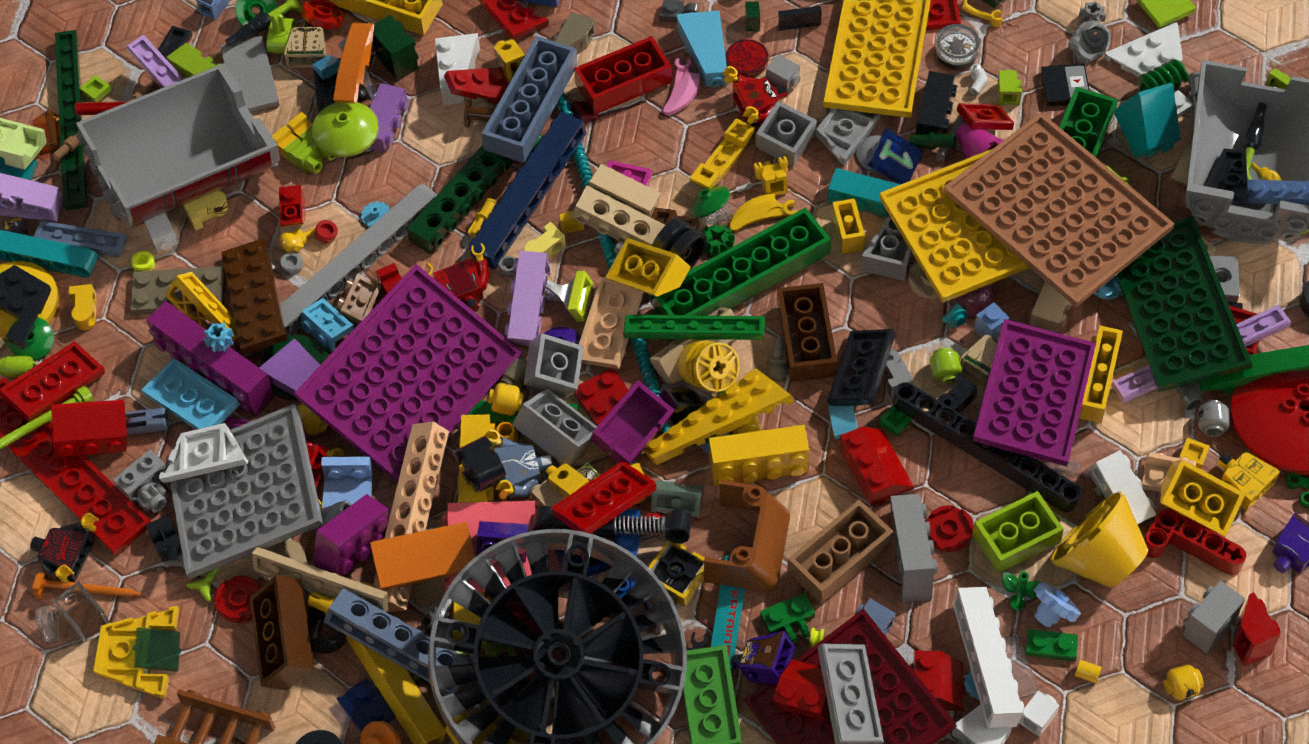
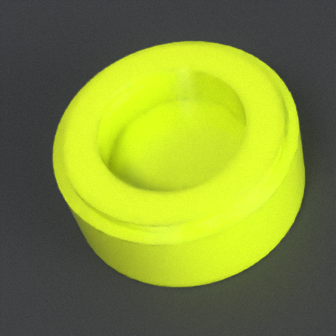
M139 251L133 255L131 264L135 272L152 271L155 267V260L150 252Z

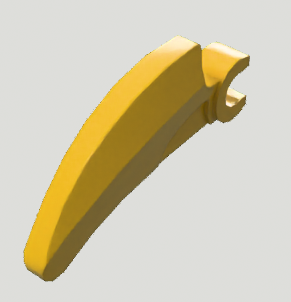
M774 193L755 197L744 203L736 211L731 220L730 228L732 232H737L753 223L788 217L797 212V210H788L790 207H795V200L779 203L776 201Z

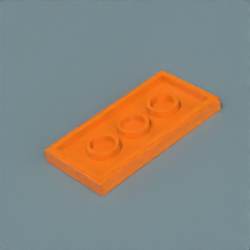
M467 522L370 542L378 582L382 591L457 575L475 558Z

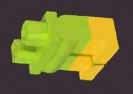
M302 111L287 123L288 127L284 125L272 135L278 145L279 154L295 166L300 167V170L304 173L309 170L317 174L323 167L321 160L324 157L329 161L337 157L323 152L316 145L312 134L313 123L308 120Z

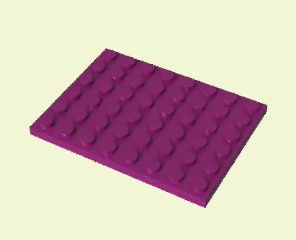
M415 264L294 393V397L366 457H370L373 463L398 483L412 424L435 422L449 431V437L461 423V415H468L499 381L510 364L516 358H519L523 352L420 266Z

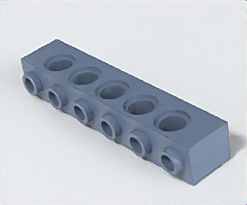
M343 588L329 607L324 623L430 683L428 669L430 637L422 631L402 622L401 619L386 613L378 606L365 601L357 594ZM436 647V666L470 664V660L466 656L458 654L453 650ZM461 685L445 688L442 690L449 694H452L457 692Z

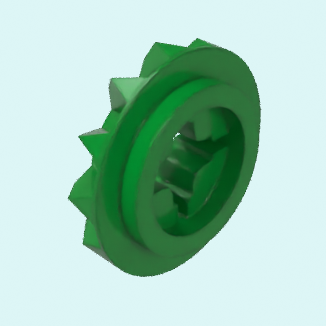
M714 223L712 226H705L702 231L707 237V245L704 250L707 254L717 256L734 246L735 235H733L731 228H726L724 224L720 226ZM713 236H721V242L713 240Z

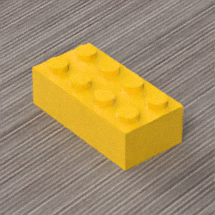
M805 425L709 438V462L714 486L720 485L721 480L752 483L760 479L775 480L781 476H801L804 473H808L809 445Z

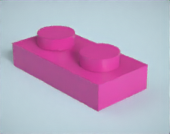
M609 160L607 165L608 168H612L645 186L649 185L652 177L651 169Z

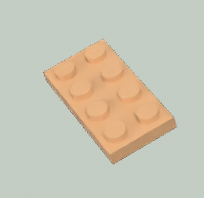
M605 277L600 278L579 345L584 346L581 363L620 369L629 338H624L623 336L625 315H637L644 292L608 280Z

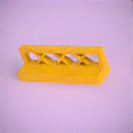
M193 272L177 275L165 296L179 311L204 329H206L205 320H208L211 326L212 323L222 324L224 322L226 328H231L234 336L231 337L233 345H229L233 349L239 343L234 316ZM177 288L182 292L183 300H179L174 294ZM190 304L196 307L197 316L191 313Z

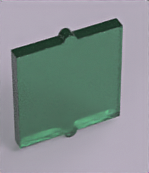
M136 628L135 645L133 646L135 651L134 668L178 672L179 655L182 652L179 648L180 632Z

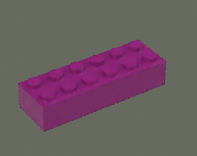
M167 301L146 319L150 328L148 331L153 336V343L158 350L168 352L172 359L175 358L238 399L240 403L239 408L243 412H250L256 417L275 398L267 373L231 347H228L225 352L217 350L213 352L211 346L206 347L204 342L206 338L204 330L206 329Z

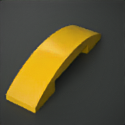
M736 118L726 130L723 141L706 163H701L690 176V181L709 189L719 183L744 151L755 131V127Z

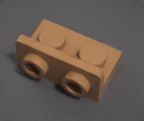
M357 273L352 280H347L343 291L346 292L344 298H339L335 309L344 317L360 324L370 313L382 285Z

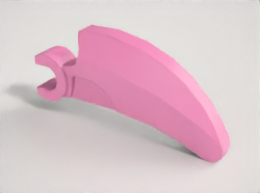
M679 58L675 60L677 70L672 94L663 108V112L667 116L675 114L688 106L699 90L701 76L700 73L689 72L692 69L691 59H687L685 65H680Z

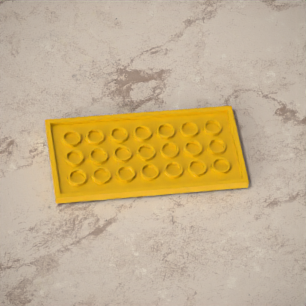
M844 0L823 107L911 118L931 0Z

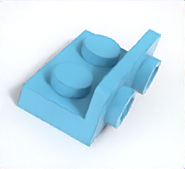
M324 298L302 310L301 326L303 330L308 334L310 333L330 352L335 350L336 341L353 331V324Z

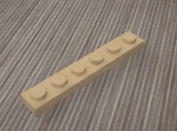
M256 547L252 552L254 571L271 577L278 575L301 579L302 588L316 591L331 598H336L344 588L357 594L365 601L378 606L381 610L388 611V594L381 589Z

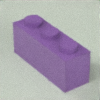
M380 83L376 92L377 97L370 105V109L377 117L379 131L376 140L368 149L385 153L388 145L393 143L394 132L396 128L400 127L403 111H406L409 106V99L404 88Z

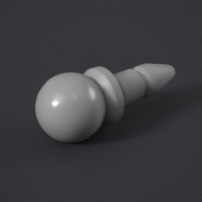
M778 336L774 346L775 359L770 360L772 365L769 368V375L775 381H781L787 376V368L785 366L787 360L783 359L784 344L782 337Z

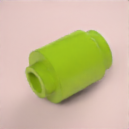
M8 355L0 360V374L6 376V378L16 379L35 367L36 362L33 361L31 356Z

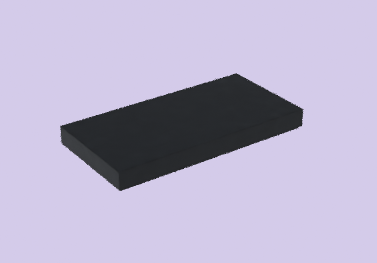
M894 329L850 331L827 399L829 406L874 404L896 333Z

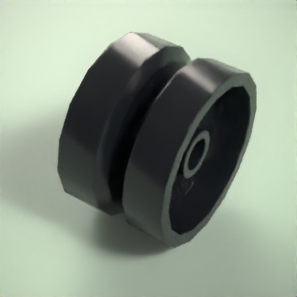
M676 217L661 229L652 246L677 254L691 266V270L705 250L707 237L698 229H692V226L681 217Z

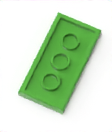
M727 645L687 650L686 676L682 692L690 744H742Z

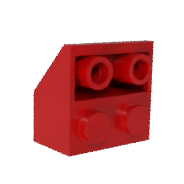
M1254 592L1248 596L1232 643V647L1244 666L1270 656L1281 635L1279 625L1270 618L1265 603L1258 599Z

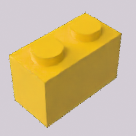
M855 198L832 202V221L841 254L864 251L865 234Z

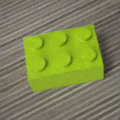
M1036 491L975 521L972 536L999 574L1061 543L1064 528L1040 493Z

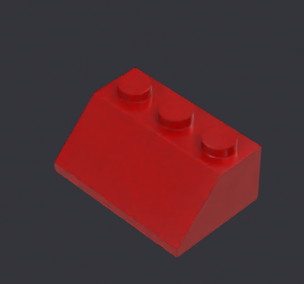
M124 399L51 405V437L54 457L127 452Z
M859 427L840 435L839 449L871 507L889 500L890 496H898L914 489L912 481L882 429Z

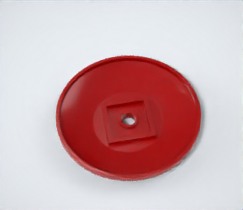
M1309 370L1273 374L1243 386L1235 387L1230 403V416L1235 432L1243 444L1258 458L1276 468L1296 474L1309 475V411L1300 409V406L1309 407Z

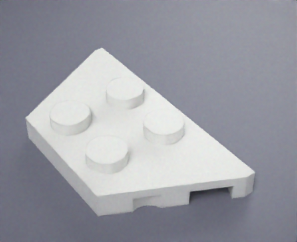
M1177 22L1107 51L1105 52L1104 59L1108 62L1113 60L1119 63L1121 69L1133 73L1137 78L1141 74L1153 70L1155 67L1161 66L1171 59H1177L1182 63L1183 58Z
M225 423L181 433L176 442L175 449L168 458L170 464L165 473H160L159 479L163 483L246 465L248 460Z

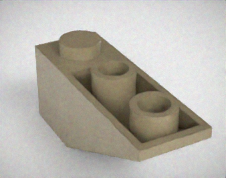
M571 12L568 18L563 20L561 30L558 35L554 36L553 41L576 48L578 55L587 49L596 33L595 19Z

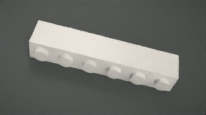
M987 587L958 588L952 604L987 728L1017 727L1021 717L1024 715L1025 709L1023 702L1020 701L1018 696V683L1013 679L1011 660L1007 658L1005 652V639L1001 638L999 619L995 617L993 611V599L989 597Z

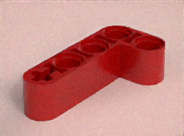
M1164 509L1157 515L1144 540L1148 548V557L1158 558L1162 556L1168 545L1172 544L1228 575L1238 574L1242 570L1247 557L1246 551L1240 545L1171 509ZM1166 522L1169 523L1171 526H1165L1162 523ZM1184 534H1189L1193 538H1188ZM1151 541H1157L1160 545H1155ZM1206 546H1212L1215 550H1210Z

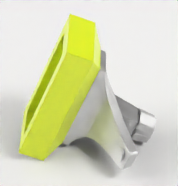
M576 271L574 279L566 285H559L548 280L545 284V288L549 290L546 292V300L563 302L565 309L577 322H585L594 283L586 271Z

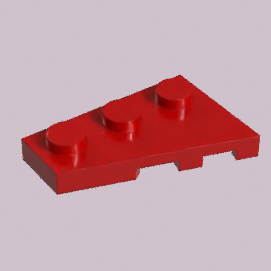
M478 0L513 40L549 25V19L544 16L540 18L534 14L533 9L529 7L524 8L516 3V0Z
M501 67L451 70L444 74L451 94L472 99L477 97L488 99L489 103L494 104L500 102L509 85Z

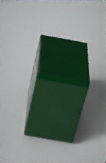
M759 1L745 2L746 31H760Z

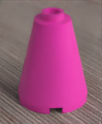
M967 123L962 124L956 133V137L967 159L991 150L1003 141L984 129H971Z

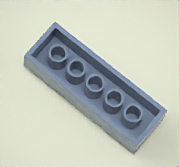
M535 37L482 132L484 150L525 163L574 73V68L577 67L576 48L542 37Z

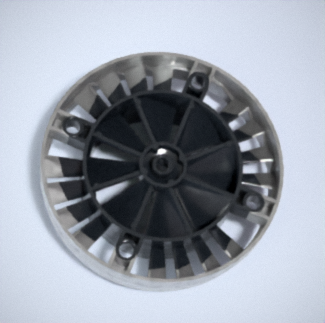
M545 529L518 534L496 543L473 558L460 571L445 592L435 615L428 648V669L434 699L443 720L459 744H472L471 742L491 723L496 728L482 744H507L509 739L520 744H602L598 736L604 731L607 732L614 744H636L615 723L620 715L648 738L643 744H654L667 727L677 708L685 682L687 666L686 642L680 616L672 598L657 576L640 559L614 542L593 534L567 529ZM548 550H565L561 571L549 570ZM526 552L532 575H526L520 553ZM573 554L580 555L583 562L574 563L570 556ZM590 556L612 566L602 583L586 576ZM499 563L511 585L508 587L505 585L492 566L493 564ZM629 578L635 585L620 599L615 592ZM474 579L494 600L492 602L487 600L469 582ZM558 597L568 599L563 629H559ZM649 599L654 608L634 618L630 611ZM454 601L481 617L479 625L444 617ZM521 602L543 635L538 637L508 609ZM602 619L606 621L605 624H603L598 629L587 635L585 638H583L582 640L579 639L592 627L599 623ZM663 624L666 635L642 640L641 631ZM452 631H460L463 634V639L455 641L450 637V633ZM482 641L532 651V656L479 657ZM436 647L471 654L470 664L436 666ZM554 651L561 652L564 660L561 662L555 661L551 653ZM670 653L671 664L644 659L643 654ZM592 661H599V662H605V663L623 665V666H626V667L614 666V665L603 664V663L592 662ZM536 671L538 675L502 709L497 706L495 700L497 696ZM652 673H662L664 676V681H655L652 677ZM472 682L473 686L443 697L439 692L441 689ZM553 683H556L552 734H548L546 732V724ZM581 686L585 689V691L588 693V695L591 697V699L594 701V703L597 705V707L600 709V711L606 718H603L601 716V714L596 709V707L591 702L586 693L583 691ZM637 688L668 694L667 703L659 722L628 705ZM479 704L480 710L457 725L454 723L453 717Z

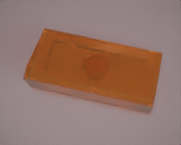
M47 110L33 120L34 127L45 130L47 141L38 155L54 153L60 148L59 115Z

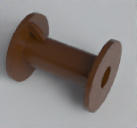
M467 99L464 110V126L469 127L471 120L488 122L495 109L472 107V100Z

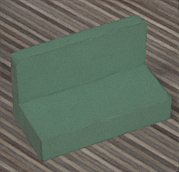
M657 480V490L652 492L651 512L668 514L672 510L682 509L688 511L693 517H699L701 495L704 486Z

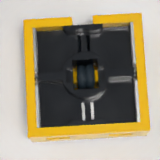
M667 540L648 568L661 581L669 595H675L676 603L685 607L704 581L705 557L696 552L691 554L687 552V547Z

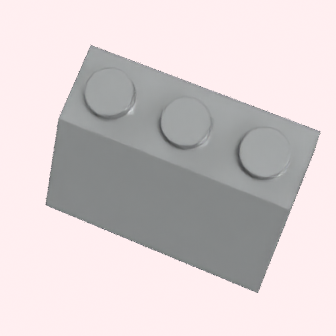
M548 388L525 402L512 424L521 434L535 442L539 448L553 456L560 464H568L569 466L576 462L593 443L590 441L592 432L597 428L595 424Z

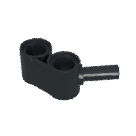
M168 515L146 524L145 527L162 563L168 560H177L178 556L182 554L181 543Z

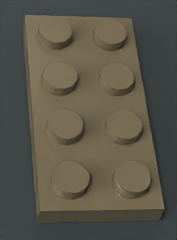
M224 266L133 272L132 314H152L165 301L174 306L165 296V293L177 275L193 272L224 306ZM177 288L174 294L179 300H183L182 292ZM190 304L191 311H197L196 307Z

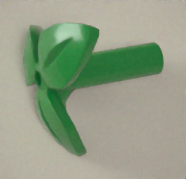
M1003 572L1002 584L1005 590L1015 593V595L1009 598L1010 607L1016 611L1024 609L1027 604L1024 595L1029 598H1035L1037 593L1034 589L1042 581H1028L1029 574L1027 572H1021L1019 578L1011 573Z

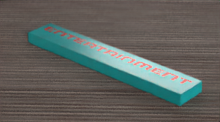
M725 555V560L730 561V556ZM720 585L711 647L727 645L732 676V657L736 653L745 589Z

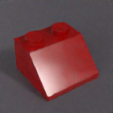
M914 650L912 670L944 710L964 711L963 662L940 651Z
M791 660L781 674L772 701L776 707L826 722L829 707L821 667Z

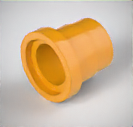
M502 422L497 426V432L500 437L519 442L518 433L511 423ZM504 433H511V434L508 435V436H503V435H502V434H504Z

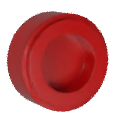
M322 220L317 223L314 234L318 241L331 243L336 239L338 228L334 222Z

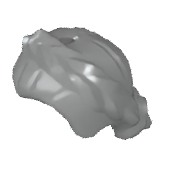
M1099 21L1083 22L1077 28L1074 36L1071 37L1068 46L1076 54V58L1081 64H1087L1097 60L1098 57H1101L1107 51L1111 42V34L1108 28Z

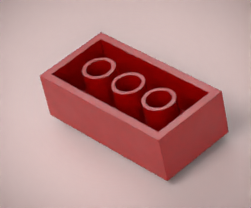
M653 36L574 68L575 84L585 101H587L593 114H598L672 83V66Z

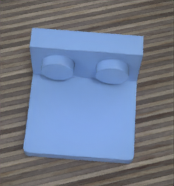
M322 457L321 467L325 476L322 508L346 500L353 504L366 494L372 496L373 467L370 457Z

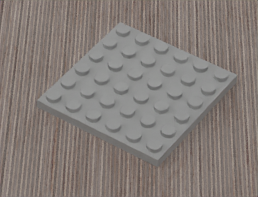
M295 404L230 430L246 456L248 464L170 482L185 572L190 579L252 554L256 547L265 549L323 525L300 412ZM170 455L166 456L167 467L170 464V461L168 460Z

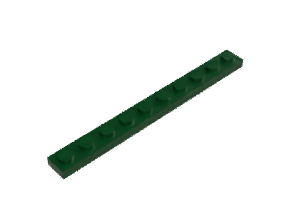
M76 30L55 33L60 147L64 145L63 142L69 136H74L79 131L76 123L83 120V115L77 116L75 114V103L82 102L79 44ZM80 143L74 151H69L61 158L63 206L65 210L88 207L84 145H80Z

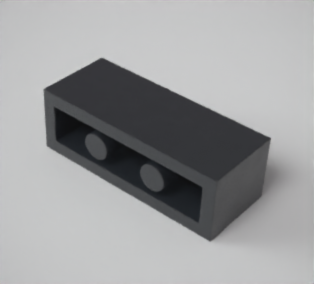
M929 71L916 122L915 135L930 134V132H935L936 134L947 133L950 119L946 118L947 115L952 114L954 102L950 101L951 97H956L958 85L954 84L955 75Z

